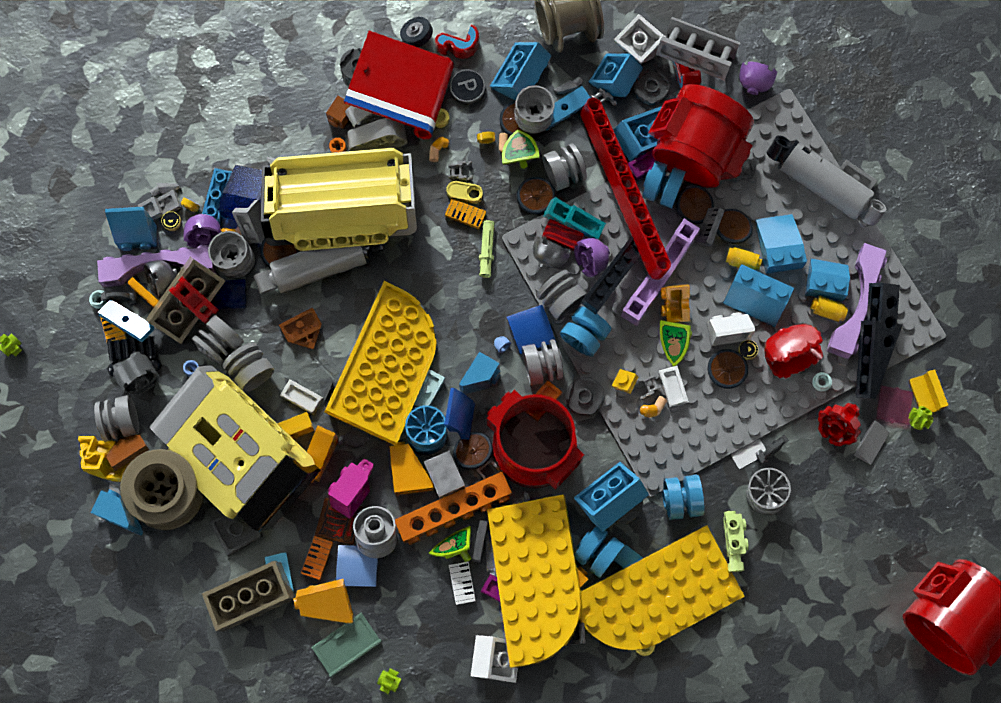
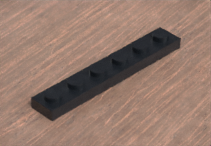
M632 236L581 301V304L595 315L640 257Z

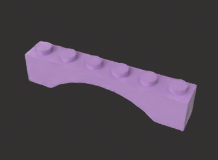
M683 219L665 248L671 262V268L660 280L652 279L648 274L622 310L621 317L638 326L660 293L661 288L664 287L698 236L699 227Z
M866 243L861 247L855 263L860 281L858 306L853 316L832 333L827 352L849 359L852 354H856L859 344L856 342L858 337H860L861 321L867 320L869 283L880 282L882 277L879 274L880 269L884 268L887 262L885 257L886 250Z
M200 245L193 249L183 247L177 251L161 250L160 253L153 254L151 252H143L137 256L126 254L121 258L105 257L103 260H97L98 279L103 287L123 285L131 277L144 271L145 263L155 260H162L170 266L182 268L191 256L214 273H216V267L209 258V246Z

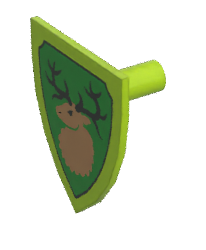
M516 130L508 138L502 150L503 165L519 162L520 167L525 169L528 166L526 160L540 158L537 143L530 135L520 130Z
M660 320L661 344L667 359L674 367L683 360L688 351L692 336L691 326Z
M471 526L454 532L443 539L429 552V555L449 559L460 554L464 562L470 561L471 556L467 550L470 549Z

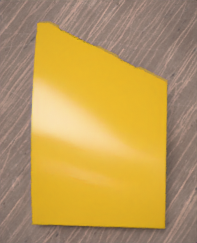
M79 436L82 470L99 478L121 482L124 471L131 462L117 471H114L106 455L116 441L104 442L98 441L95 436Z

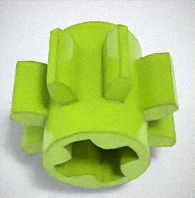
M12 333L9 336L3 334L0 337V350L7 357L11 354L16 357L22 351L19 347L22 342Z
M919 406L918 410L913 407L908 417L911 420L910 425L918 430H923L924 427L929 429L933 423L934 418L931 417L933 413L924 406Z
M391 668L388 672L383 670L377 682L381 686L380 691L389 694L390 691L396 692L402 680L397 677L399 672Z

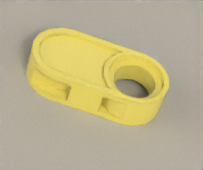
M452 181L446 188L448 198L460 202L477 204L483 198L482 188L476 184ZM472 190H477L479 192V196L477 198H471L469 196V192Z

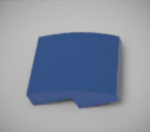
M543 305L506 317L519 354H522V346L535 344L539 348L541 347V342L545 341L546 345H548L549 340H555Z
M450 388L444 425L449 432H457L461 439L469 440L475 403L466 394L455 388Z

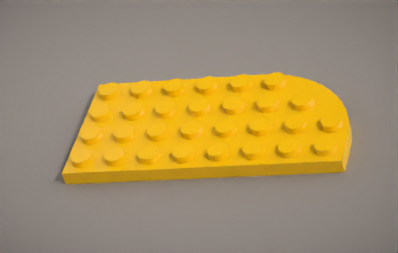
M386 281L382 283L324 411L326 414L395 446L402 434L407 416L413 408L436 350L432 319L414 296Z
M564 494L487 509L510 668L537 664L553 657L571 640L581 616V591Z
M706 525L582 590V610L579 622L584 623L585 630L605 645L624 650H638L664 641L745 596L732 571L728 572V564L710 529Z

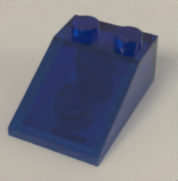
M235 165L223 190L218 207L221 217L235 220L232 214L235 208H248L254 200H259L263 208L265 176H271L272 173Z

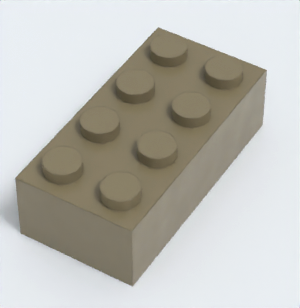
M191 256L146 318L149 324L180 344L199 318L179 301L169 289L172 286L175 287L179 283L178 280L183 276L211 302L225 282L222 277ZM185 287L180 293L184 296L189 290ZM204 305L199 311L203 313L207 307Z
M275 560L202 593L215 630L219 632L229 630L295 598L282 563Z

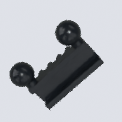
M148 336L143 342L135 338L107 341L110 360L107 368L108 374L113 377V366L118 363V360L127 359L135 352L149 356L152 365L156 371H159L162 364L157 358L155 336Z

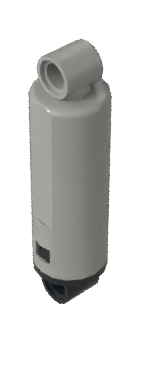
M778 135L768 148L767 155L772 160L780 162L777 167L778 169L853 220H856L860 215L863 222L875 226L886 212V206L881 201L872 199L874 196L872 190L798 140L792 145L788 138Z
M384 244L301 251L271 262V270L254 275V279L260 294L271 292L277 288L280 293H285L370 263L368 255L385 250Z

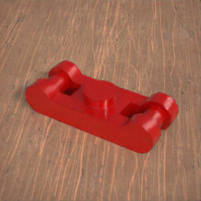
M182 276L178 280L179 283L175 287L172 286L169 291L206 324L209 321L208 318L219 310ZM186 287L189 291L183 296L180 292ZM205 305L207 309L203 313L199 310Z

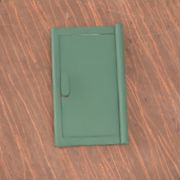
M361 612L353 618L352 623H345L311 648L329 673V677L332 678L382 641Z

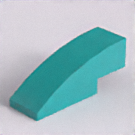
M556 197L550 201L543 215L547 219H552L584 233L586 237L599 239L606 224L577 206H570Z

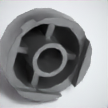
M537 236L533 245V256L540 262L538 266L549 270L550 267H562L572 252Z
M162 260L151 261L144 265L147 283H150L153 288L150 290L154 297L159 299L177 276V270L171 268L167 262Z

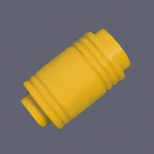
M734 247L729 249L726 262L737 268H740L742 264L753 270H759L762 259L759 258L760 254Z
M820 295L818 298L813 299L810 307L813 309V314L832 319L836 322H843L848 312V307L845 304Z

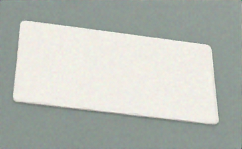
M758 439L734 452L731 456L738 468L741 469L758 459L755 454L761 449L764 452L766 448L761 440Z

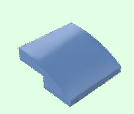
M338 545L336 580L344 578L346 586L376 587L378 558L365 556L359 551L357 545Z

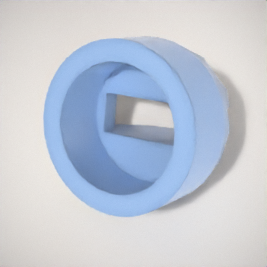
M500 336L494 341V346L499 353L506 351L511 345V342L504 336Z
M193 360L186 361L183 365L185 375L190 377L199 367L198 363Z

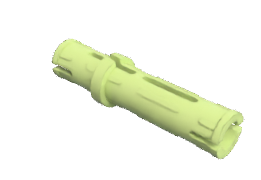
M490 220L483 222L481 254L479 255V276L484 278L491 276V265L494 260L492 251L495 222Z

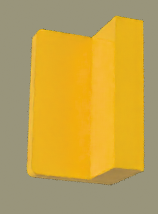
M935 369L909 380L918 408L919 406H924L934 413L949 406Z
M308 412L277 423L293 439L315 431Z

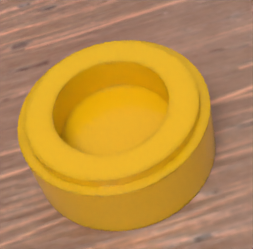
M494 132L477 134V142L480 144H488L496 140Z
M184 197L180 203L183 207L194 213L200 208L199 205Z

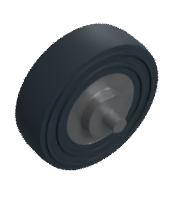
M415 17L408 20L400 31L402 41L415 47H421L426 44L433 34L430 22L424 17Z

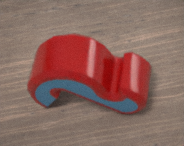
M471 24L466 40L443 32L439 33L435 37L436 50L444 56L450 50L455 57L468 59L475 54L479 46L477 27Z
M672 61L680 89L688 84L701 85L700 70L696 71Z

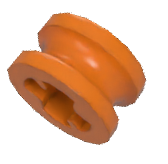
M334 138L330 141L329 148L331 153L346 152V144L343 139ZM335 144L343 146L340 147V150H336V148H333L336 147Z

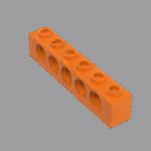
M500 472L395 519V524L404 544L409 543L411 545L420 541L419 537L423 535L429 537L438 532L437 529L445 526V529L452 527L456 524L455 521L461 518L467 520L473 517V513L479 510L485 512L487 509H491L492 504L497 502L503 504L509 501L512 491L503 472ZM487 489H493L496 492L492 498L486 497L484 493ZM469 497L477 498L478 502L475 506L467 504ZM450 506H459V512L451 514L449 512ZM440 513L442 515L441 520L433 522L431 520L432 514ZM416 521L424 523L421 530L413 529V524Z

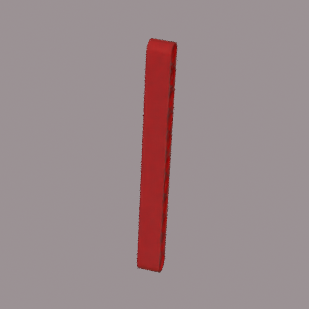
M589 98L580 113L646 270L652 279L660 280L671 268V262L604 107L597 98Z

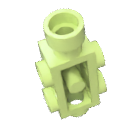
M736 511L724 512L723 528L727 557H729L728 572L744 571V563L741 562V556L745 555L746 550H748L747 538L744 539L746 521L742 519V514H736Z

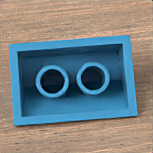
M515 42L489 87L516 100L517 95L522 89L528 86H535L552 55L539 42Z
M741 264L723 304L776 327L794 288Z
M619 462L576 495L574 499L590 520L603 532L633 507L649 496V493L641 479Z
M110 489L108 493L101 490L90 513L142 536L143 530L140 522L126 510L121 495Z

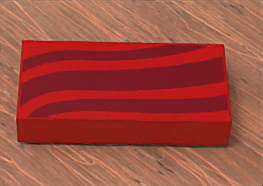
M549 219L542 234L543 238L573 251L574 246L578 245L577 242L581 241L584 233L552 219Z

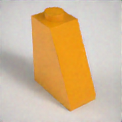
M317 426L307 453L313 458L315 463L313 467L305 469L306 471L304 472L310 478L308 481L311 483L314 480L320 481L339 441L336 433L321 426Z
M398 442L396 446H389L395 495L434 491L431 479L410 445L405 444V442Z
M344 578L297 590L296 598H293L295 609L300 610L301 616L344 623L353 622L354 615Z

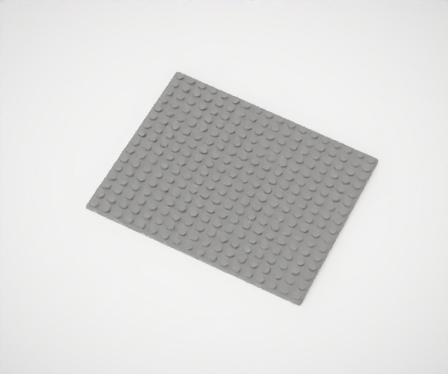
M790 89L748 109L754 119V126L746 139L747 142L753 145L748 159L755 158L759 160L753 178L750 180L742 179L736 183L730 179L721 180L717 187L705 188L713 198L714 208H721L723 210L737 209L749 217L753 227L750 238L740 244H731L723 241L716 234L712 245H699L696 243V237L664 285V287L690 285V321L675 322L690 325L692 331L688 351L683 360L676 365L678 366L689 401L687 404L669 408L668 402H666L658 416L647 418L640 414V407L642 405H654L659 396L666 399L658 371L673 367L667 359L660 340V320L666 321V317L661 315V305H664V299H661V292L638 326L621 317L622 310L648 275L641 256L597 314L608 322L612 330L604 341L598 340L600 343L599 349L593 357H589L572 348L560 336V332L567 322L574 323L571 317L575 311L564 319L557 321L549 312L553 303L547 306L543 305V300H539L536 294L547 280L563 270H567L570 273L569 278L573 277L575 279L571 288L580 285L588 293L603 272L593 277H587L582 272L584 270L582 265L578 266L573 250H570L572 252L569 259L562 267H550L549 270L538 266L540 262L533 256V245L537 236L542 237L549 221L543 215L502 236L505 246L539 305H543L552 329L580 378L590 377L598 381L603 387L605 394L604 403L599 412L634 474L641 479L649 493L648 497H653L662 492L664 479L677 477L679 481H682L684 476L693 475L856 387L859 347L856 354H852L849 359L829 353L826 350L832 333L853 316L858 306L860 281L855 263L864 243L886 250L885 257L887 262L885 267L880 269L879 274L882 277L879 283L900 285L897 324L903 325L887 369L946 337L944 330L878 226L866 224L862 221L860 215L856 220H853L778 169L777 167L780 162L772 160L767 155V150L775 137L781 135L788 138L792 145L798 140L840 169L837 161ZM646 176L636 181L641 195H643L645 189L643 184ZM683 180L678 194L685 187L694 184ZM607 181L566 202V204L570 206L575 205L606 223L598 240L609 248V266L632 235L611 185ZM659 193L654 202L644 198L643 200L663 246L666 248L683 219L677 212L676 200L673 208L660 204L662 194ZM793 214L804 244L807 263L802 269L765 274L755 219ZM703 223L694 225L701 229ZM736 247L760 254L759 258L762 259L759 270H755L793 287L794 290L776 327L749 316L755 327V332L750 340L757 344L758 353L752 360H746L748 375L745 381L736 388L725 389L717 386L710 379L707 370L709 359L714 353L722 349H732L738 352L742 342L711 346L707 324L714 316L723 315V317H730L731 314L740 312L723 304L739 268L731 266L726 262L729 249ZM810 259L849 266L850 282L848 296L843 302H840L848 307V312L843 322H836L832 319L813 314V309L810 308L814 298L818 297L805 295ZM808 324L816 327L821 332L823 342L819 344L821 345L823 358L816 365L811 364L810 368L799 372V374H792L788 379H780L773 375L764 354L765 343L768 338L780 329L793 325ZM860 337L857 339V344L860 342ZM622 369L637 374L638 380L645 376L650 378V375H656L655 381L662 388L659 389V392L655 391L654 395L640 400L639 397L645 396L648 393L645 383L635 385L631 394L614 389L612 384L619 370ZM824 372L831 377L832 385L829 390L820 392L813 387L812 379L817 373ZM819 380V384L825 385L824 380ZM647 382L650 389H654L652 382Z

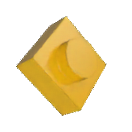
M620 369L612 386L614 389L631 394L639 377L635 373Z

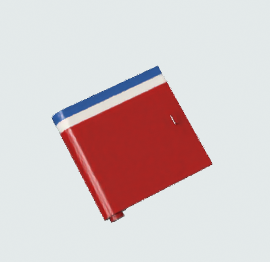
M369 30L343 103L415 128L414 134L417 137L430 139L438 119L454 63L448 57L437 55Z

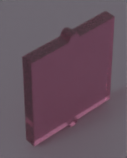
M881 386L876 419L890 421L891 424L895 422L908 425L913 392L901 390L899 387Z

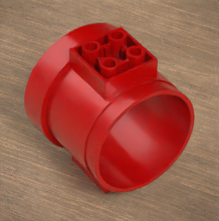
M695 84L685 85L680 89L676 98L664 102L648 134L658 140L656 147L652 151V156L655 161L667 164V171L670 173L674 167L686 171L684 181L705 188H715L721 180L733 179L741 174L742 166L749 158L750 150L753 146L746 139L754 126V119L749 111L740 103L717 90Z
M515 389L511 393L507 392L501 398L502 403L498 407L493 406L487 413V426L494 431L493 454L495 462L504 476L519 486L543 488L551 485L556 490L583 462L585 455L577 448L575 425L572 416L564 405L549 396L533 394L522 397ZM528 410H541L557 417L563 423L569 435L570 447L565 456L556 464L543 469L525 468L512 461L502 448L500 436L505 425L515 415Z
M958 559L952 565L937 562L914 588L913 592L918 598L903 613V621L914 638L938 660L960 673L974 675L983 664L991 667L1001 656V581L983 567L968 560Z

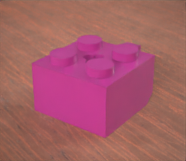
M363 459L357 466L351 462L348 467L345 466L342 469L336 483L333 482L328 489L332 508L351 519L370 493L368 478L374 468V464Z

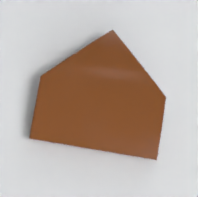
M312 307L279 324V327L288 342L314 349L321 328V322Z
M140 435L124 437L114 444L106 458L114 471H117L137 456L148 451L149 448Z

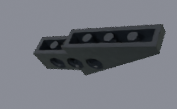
M869 283L867 321H861L856 398L876 399L903 325L897 324L900 285Z

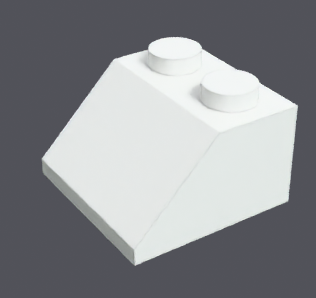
M638 14L614 39V42L642 64L656 56L662 36H665Z
M741 312L733 313L730 317H723V315L714 316L707 324L711 346L750 340L755 332V327L749 315H742Z
M476 635L471 676L516 683L518 667L510 668L506 639Z

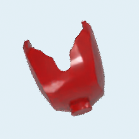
M800 324L782 328L768 338L765 343L764 354L773 375L780 379H788L792 374H799V372L810 368L811 364L816 365L823 358L821 345H819L823 342L821 332L816 327H812V325Z

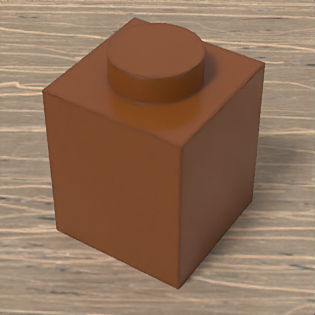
M337 95L327 110L326 115L328 122L332 126H339L344 129L349 121L345 111L350 105L343 103L344 99Z

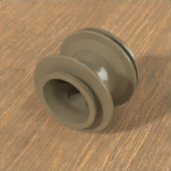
M534 0L536 17L545 42L548 45L552 44L557 52H562L564 47L563 37L583 31L587 39L592 43L596 42L597 39L603 38L605 28L600 0Z
M151 450L137 456L125 469L120 484L121 499L131 516L147 526L159 530H172L191 521L200 510L204 495L197 489L195 473L189 462L178 453L170 450ZM164 474L165 478L159 481V475ZM177 478V483L173 485L172 480ZM150 484H154V489L152 491H148V486ZM164 488H167L169 491H166L164 496L162 492H164ZM152 498H157L155 504H151Z

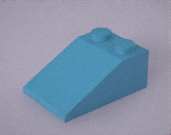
M662 106L622 120L613 130L621 149L630 162L656 147L658 140L648 134Z
M144 207L105 209L114 242L119 249L130 251L132 248L149 250L151 247H157V225Z
M793 214L755 219L765 274L802 269L807 263L804 244Z

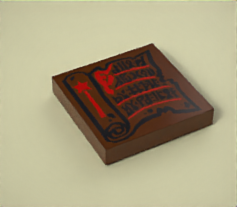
M325 498L315 536L354 545L353 523L357 514L363 510V507L359 506L351 519L332 508L329 498Z

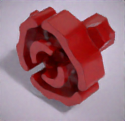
M846 403L843 407L834 405L833 407L827 406L824 410H820L818 430L822 437L827 438L831 435L829 442L837 446L856 443L858 441L857 437L861 433L859 430L861 424L857 419L860 415V409L857 405Z

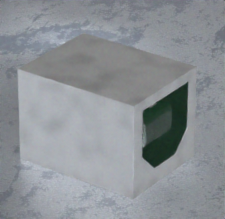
M450 451L424 461L439 499L465 488Z

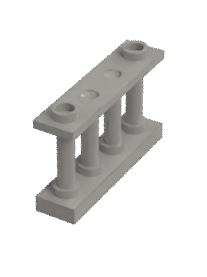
M672 17L667 30V34L670 37L662 36L656 55L725 81L732 63L727 61L728 57L735 58L740 42ZM676 39H683L687 41L686 45L679 43L676 41ZM694 44L704 47V50L700 51L693 48ZM711 50L722 54L721 57L711 55Z

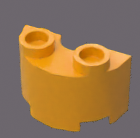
M690 285L662 287L660 290L661 299H664V305H661L662 317L665 316L667 322L673 323L690 321Z

